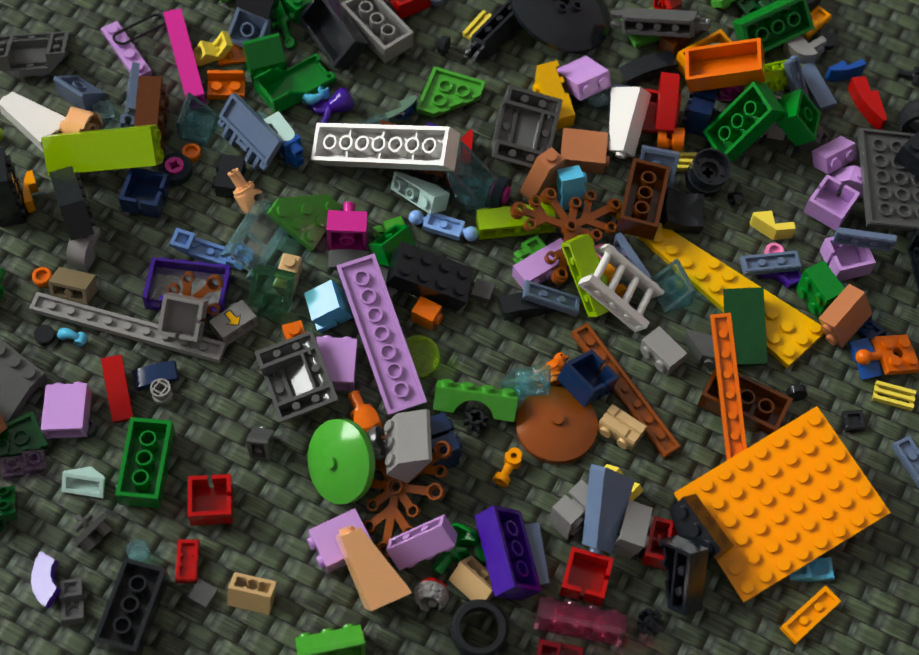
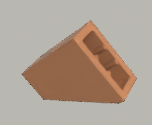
M553 147L536 158L520 189V193L528 201L533 195L540 196L545 188H557V169L563 168L565 159Z

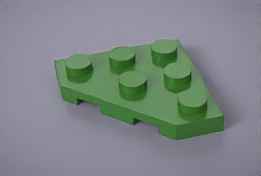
M434 66L416 107V113L434 118L481 99L486 81Z
M329 194L284 197L275 200L267 215L304 247L312 251L327 229L328 210H340L342 206Z

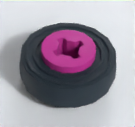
M181 153L165 155L163 163L158 165L159 173L168 174L170 185L184 184L192 176L193 168L191 161L186 155Z
M500 176L494 183L490 193L489 206L491 208H500L507 203L511 193L510 178Z

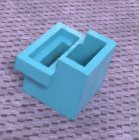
M329 280L304 293L311 320L315 322L316 329L320 333L338 325L337 322L341 324L354 317L344 288L333 280Z

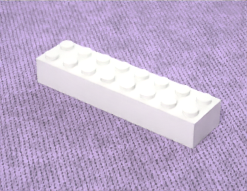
M317 123L311 160L323 166L455 171L460 133L447 126Z

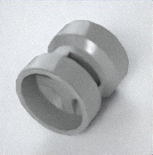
M158 378L151 383L150 392L154 402L161 406L169 404L173 399V392L169 381Z

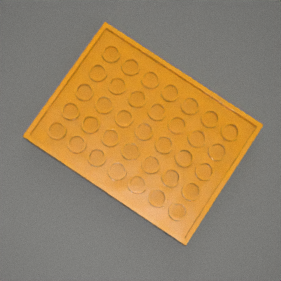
M818 406L673 493L677 501L685 496L696 494L733 544V547L716 562L743 603L891 513Z

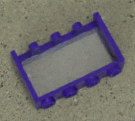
M152 257L142 296L145 309L161 311L163 295L168 293L167 287L171 283H178L181 287L178 294H182L183 282L181 277L185 272L191 271L195 274V280L192 282L191 296L206 285V280L211 275L217 274L222 277L223 287L217 292H209L202 298L209 300L208 305L218 303L221 307L220 313L225 310L232 278L231 266L210 264L203 261L191 262L184 259L173 260L165 257ZM186 275V279L191 281V277ZM213 279V283L219 285L218 280ZM171 286V290L176 292V288ZM212 306V311L217 312V309Z

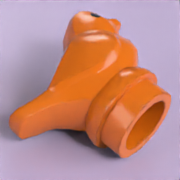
M559 352L542 368L533 370V374L546 376L549 386L561 385L557 377L569 356Z

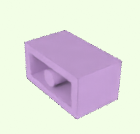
M840 136L812 150L813 167L826 174H830L857 160L856 143Z

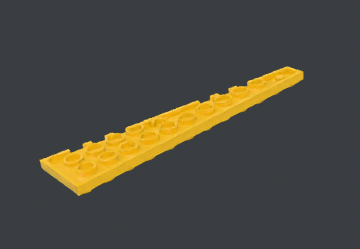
M620 211L615 216L617 220L619 218ZM660 222L654 240L637 237L723 313V289L760 287L670 229L662 228ZM764 289L767 351L788 369L825 333L819 323Z

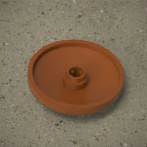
M553 386L533 392L522 402L517 412L515 427L518 440L527 453L539 461L560 465L574 462L588 453L597 436L598 419L591 404L583 407L565 387Z

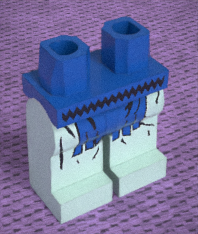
M278 111L263 119L284 140L279 148L283 162L286 165L291 163L294 168L303 165L305 162L302 157L304 149L301 146V137L298 134L295 135L294 130Z

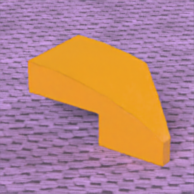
M32 170L26 172L23 182V198L28 213L36 211L31 193L39 192Z

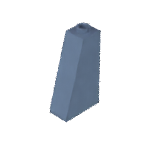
M591 464L582 544L590 547V552L602 555V552L611 554L635 479Z

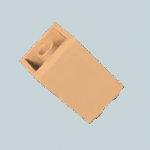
M349 525L339 530L340 534L336 535L335 538L364 609L373 611L411 594L409 587L361 528Z

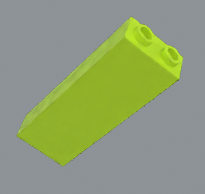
M157 124L52 134L41 137L48 176L50 175L49 172L69 166L73 167L74 173L157 166L163 163L164 151L160 146L161 132Z

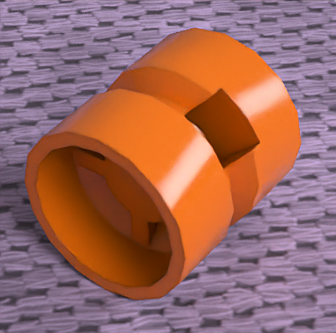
M675 127L674 133L658 131L657 148L683 152L685 128Z

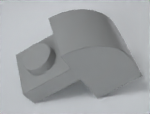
M800 35L785 42L782 53L788 59L791 56L798 55L800 64L812 61L815 63L816 57L824 52L827 39L822 35L808 43Z
M93 226L94 234L72 241L69 240L66 258L70 267L88 272L95 258L93 247L101 234L100 228Z

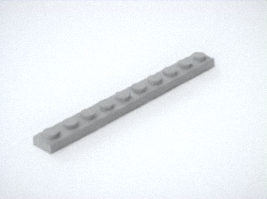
M36 292L29 307L30 312L219 364L227 347L225 342L203 336L202 340L193 342L179 339V336L173 338L158 335V324Z

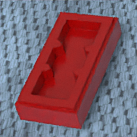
M178 539L175 583L198 582L199 539Z

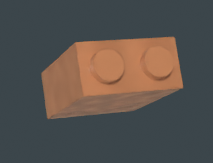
M563 128L560 155L565 159L563 168L579 165L582 172L604 174V169L609 166L610 156H606V152H610L608 133Z
M848 284L819 317L821 329L826 335L825 339L830 344H836L843 348L872 315L866 293Z

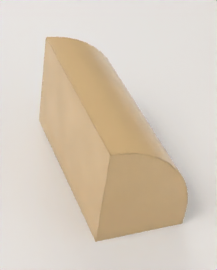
M472 555L460 561L448 579L470 600L485 599L489 601L494 596L488 570Z
M234 572L228 586L227 605L270 615L277 581Z

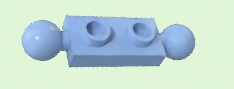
M413 210L409 214L411 224L420 225L423 223L422 230L457 241H459L461 235L470 242L475 241L479 237L476 227L469 226L464 228L465 221L439 213H427V216H424L419 210Z

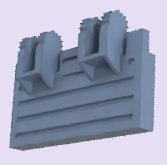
M231 93L219 114L220 119L217 122L224 128L221 136L225 139L231 137L229 144L232 147L238 144L245 152H248L245 156V161L248 163L254 161L252 165L254 170L257 171L261 168L263 171H266L284 140L237 93Z

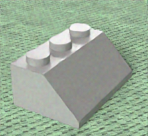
M427 409L397 413L386 422L384 426L386 475L408 483L432 461L430 410Z

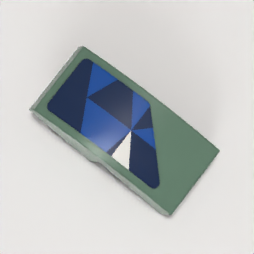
M413 95L400 100L399 108L385 113V121L399 125L408 119L416 111L417 96Z

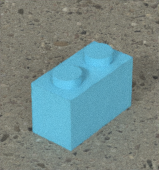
M579 165L557 169V200L563 210H569V201L573 197L581 199L582 205L580 207L584 205L583 195L586 193L585 183H587V176L585 172H582Z

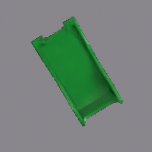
M315 53L286 70L268 69L253 78L255 91L271 111L276 113L278 111L282 112L302 101L304 94H315L318 92V87L322 86L324 89L335 83L337 77L332 71L327 72L321 65L322 59Z

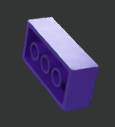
M493 505L475 515L476 527L480 535L481 547L484 552L494 596L523 601L541 592L521 511Z

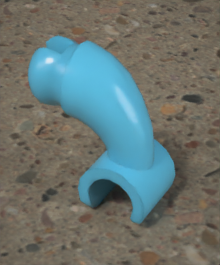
M322 86L318 87V94H304L302 102L312 105L330 98L329 87L324 90Z
M69 328L58 330L57 337L60 340L73 339L74 344L78 347L85 345L88 340V335L83 332L77 333Z

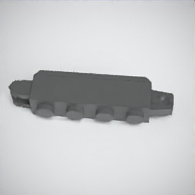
M626 7L625 10H612L610 12V17L622 19L612 20L610 22L611 28L622 29V32L625 34L690 38L696 32L710 29V18H702L698 15V11Z

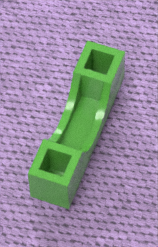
M451 379L438 380L436 384L433 410L453 413L461 403L474 400L488 406L494 419L514 422L519 392H515L511 388H503L502 390L495 389L491 385L475 386L471 382L455 383Z

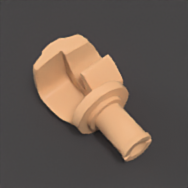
M239 168L231 170L233 173L229 172L227 175L236 187L233 194L241 210L247 215H254L263 210L269 202L264 198L257 201L254 200V196L261 194L262 191L254 188L255 184L253 181L246 182Z

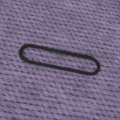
M152 14L114 33L112 36L113 41L119 45H126L166 24L164 16ZM154 16L161 17L164 20L162 24L126 42H118L115 39L116 35Z

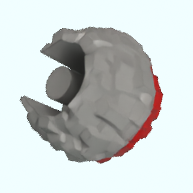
M435 578L422 579L414 591V599L422 611H430L431 607L437 605V602L439 604L438 610H441L449 600L446 585Z

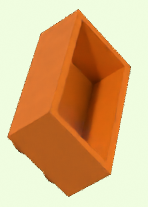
M761 38L686 48L685 78L689 92L747 85L753 81L765 82L764 49Z

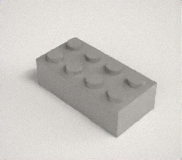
M346 0L341 3V6L369 43V48L384 63L413 47L414 32L383 0Z

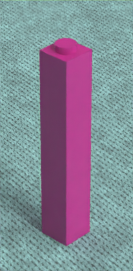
M176 9L163 12L188 109L206 105L202 83L182 10Z

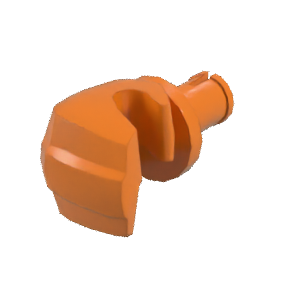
M356 390L349 393L348 399L353 406V410L350 413L351 419L361 426L364 431L374 426L382 428L379 414L371 404L364 403L360 391Z

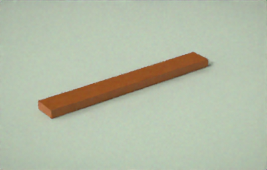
M586 323L573 330L571 336L584 353L593 350L604 361L599 374L604 366L608 365L620 377L612 391L629 414L647 426L644 434L661 457L665 459L679 451L681 445L591 326Z

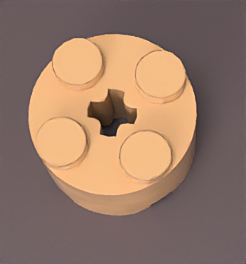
M71 107L65 120L60 123L59 129L62 133L99 130V126L103 127V121L98 113Z

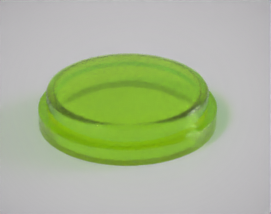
M422 335L407 338L405 341L418 377L431 374L438 366L440 360V353L436 343Z

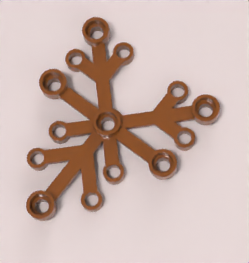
M545 188L540 196L533 195L529 199V206L534 210L526 208L523 202H515L510 208V215L514 219H522L524 216L529 217L523 224L524 229L528 232H532L536 227L546 223L560 228L561 233L564 235L563 242L583 234H589L594 242H598L603 236L600 230L605 231L608 235H612L616 231L617 225L614 222L606 224L596 219L606 214L616 215L621 210V202L613 198L604 207L591 212L592 202L596 199L597 195L595 191L587 190L583 195L584 205L581 218L576 220L577 210L582 205L581 199L573 197L569 201L570 208L567 216L557 200L556 190ZM541 202L551 205L559 219L548 216L542 208ZM583 225H588V226L593 227V228H596V229H594V230L591 231V230L582 228L581 226H583ZM562 248L555 252L549 251L544 256L545 262L550 265L559 259L558 268L551 273V279L557 285L563 284L568 279V271L566 270L567 260Z
M438 441L434 446L432 461L412 480L421 473L435 475L441 479L445 478L448 475V469L443 465H432L439 459L449 458L452 454V446L446 441ZM447 447V452L442 454V449ZM385 459L375 460V467L380 469L387 481L373 479L370 488L383 489L385 491L376 498L370 499L367 502V509L372 512H378L381 509V504L390 498L389 506L371 520H366L363 525L368 533H374L377 530V526L386 520L383 541L379 542L376 547L385 559H389L391 557L389 554L385 555L383 550L388 546L389 539L393 537L395 520L403 530V533L415 528L409 525L399 510V499L406 508L407 515L417 518L421 513V509L413 504L407 493L426 495L433 501H440L445 496V489L438 483H432L428 487L411 485L386 475ZM440 468L444 469V473L442 475H438V470ZM396 484H400L398 491H395ZM437 489L440 490L439 496L434 495V492ZM373 502L377 504L375 509L371 508ZM415 507L416 513L412 515L411 509ZM369 523L373 524V528L371 530H368L367 528Z

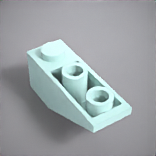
M398 171L394 172L391 190L429 214L446 210L450 196L449 192L430 182Z

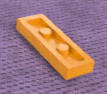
M825 585L779 629L796 645L839 605L841 600Z

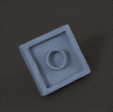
M642 145L641 160L671 167L666 189L673 187L680 152Z

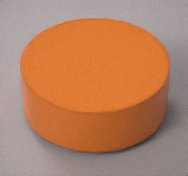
M188 143L182 148V154L186 155L191 162H196L201 157V149L195 143Z
M46 267L35 269L32 273L34 284L41 288L49 286L48 281L52 277L50 269Z

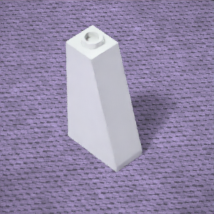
M642 87L611 88L609 151L613 152L615 157L620 159L634 157L651 97V93Z
M14 92L9 93L0 100L1 113L43 153L41 137L62 134L59 126L66 117Z

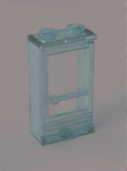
M266 199L256 201L220 254L222 258L231 256L237 261L234 264L236 269L241 270L245 268L249 271L246 276L248 280L259 278L260 272L287 232L267 215L273 203Z

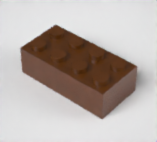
M139 76L134 126L157 124L161 132L160 146L165 153L163 137H166L167 129L164 123L168 121L166 106H169L167 85L163 84L162 76Z
M633 158L616 227L617 232L654 240L671 167Z
M715 368L701 394L698 406L721 416ZM738 372L744 428L753 433L764 431L768 435L778 430L793 398Z

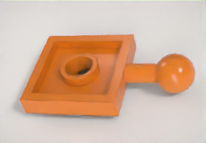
M907 334L875 336L871 340L875 352L861 349L855 355L856 361L861 365H867L871 360H879L885 375L919 372V361Z

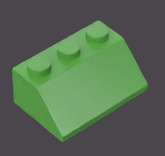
M347 624L343 628L336 630L327 628L317 634L303 633L298 638H295L298 655H366L361 624Z

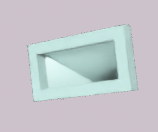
M93 467L63 471L61 492L97 498L104 497L105 477Z

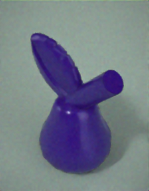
M340 88L328 102L321 100L308 106L313 112L324 114L321 123H329L332 113L348 112L354 108L355 102L348 89Z

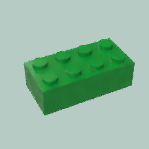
M778 0L732 22L738 41L761 38L764 52L815 29L807 0Z
M753 81L703 133L714 149L722 151L730 161L734 162L785 113V110L766 83Z
M130 417L115 492L119 505L151 508L162 507L175 436V428L172 421Z

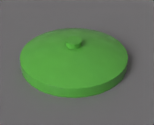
M332 419L324 422L317 428L309 444L308 469L311 480L320 495L329 502L348 504L358 501L367 493L374 478L375 455L371 441L362 427L349 419Z

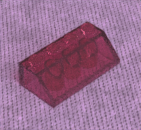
M545 596L539 599L534 629L620 647L626 631V615L621 614L618 610L604 611L594 605L585 607L578 605L574 601L561 602L557 601L554 597Z

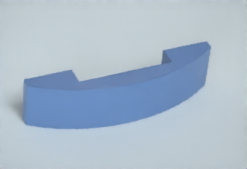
M176 228L170 241L171 247L190 257L210 264H225L233 269H245L251 254L250 250L232 245L231 248L196 238L195 233Z

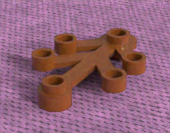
M187 271L181 277L183 282L182 295L191 296L192 282L195 280V274ZM217 274L211 275L207 278L206 285L193 294L192 297L203 298L209 292L219 291L224 284L222 277ZM186 275L191 277V281L186 279ZM213 279L218 280L219 285H215ZM171 283L167 287V292L178 294L181 290L178 283ZM171 286L176 288V292L171 290ZM218 303L208 305L207 313L209 315L216 316L220 313L221 307ZM214 306L217 312H213L211 307Z

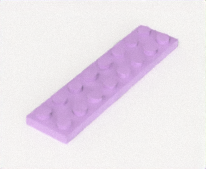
M375 253L337 265L343 288L388 416L427 404Z

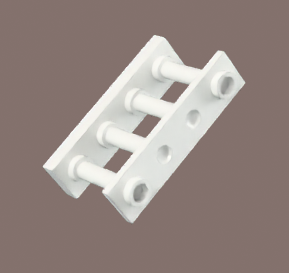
M608 243L598 247L595 251L602 256V259L594 274L581 278L578 285L634 332L646 329L650 323L643 316L650 299L663 295L665 291L620 254L614 246ZM608 263L616 268V271L609 285L606 286L600 278ZM622 275L631 281L623 298L615 293ZM636 287L645 293L637 310L629 304Z

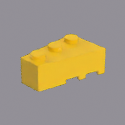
M558 60L537 65L535 82L532 85L534 92L563 100L556 130L573 126L575 112L569 94L565 93L561 84L564 83L563 76L559 77L557 72L559 67Z

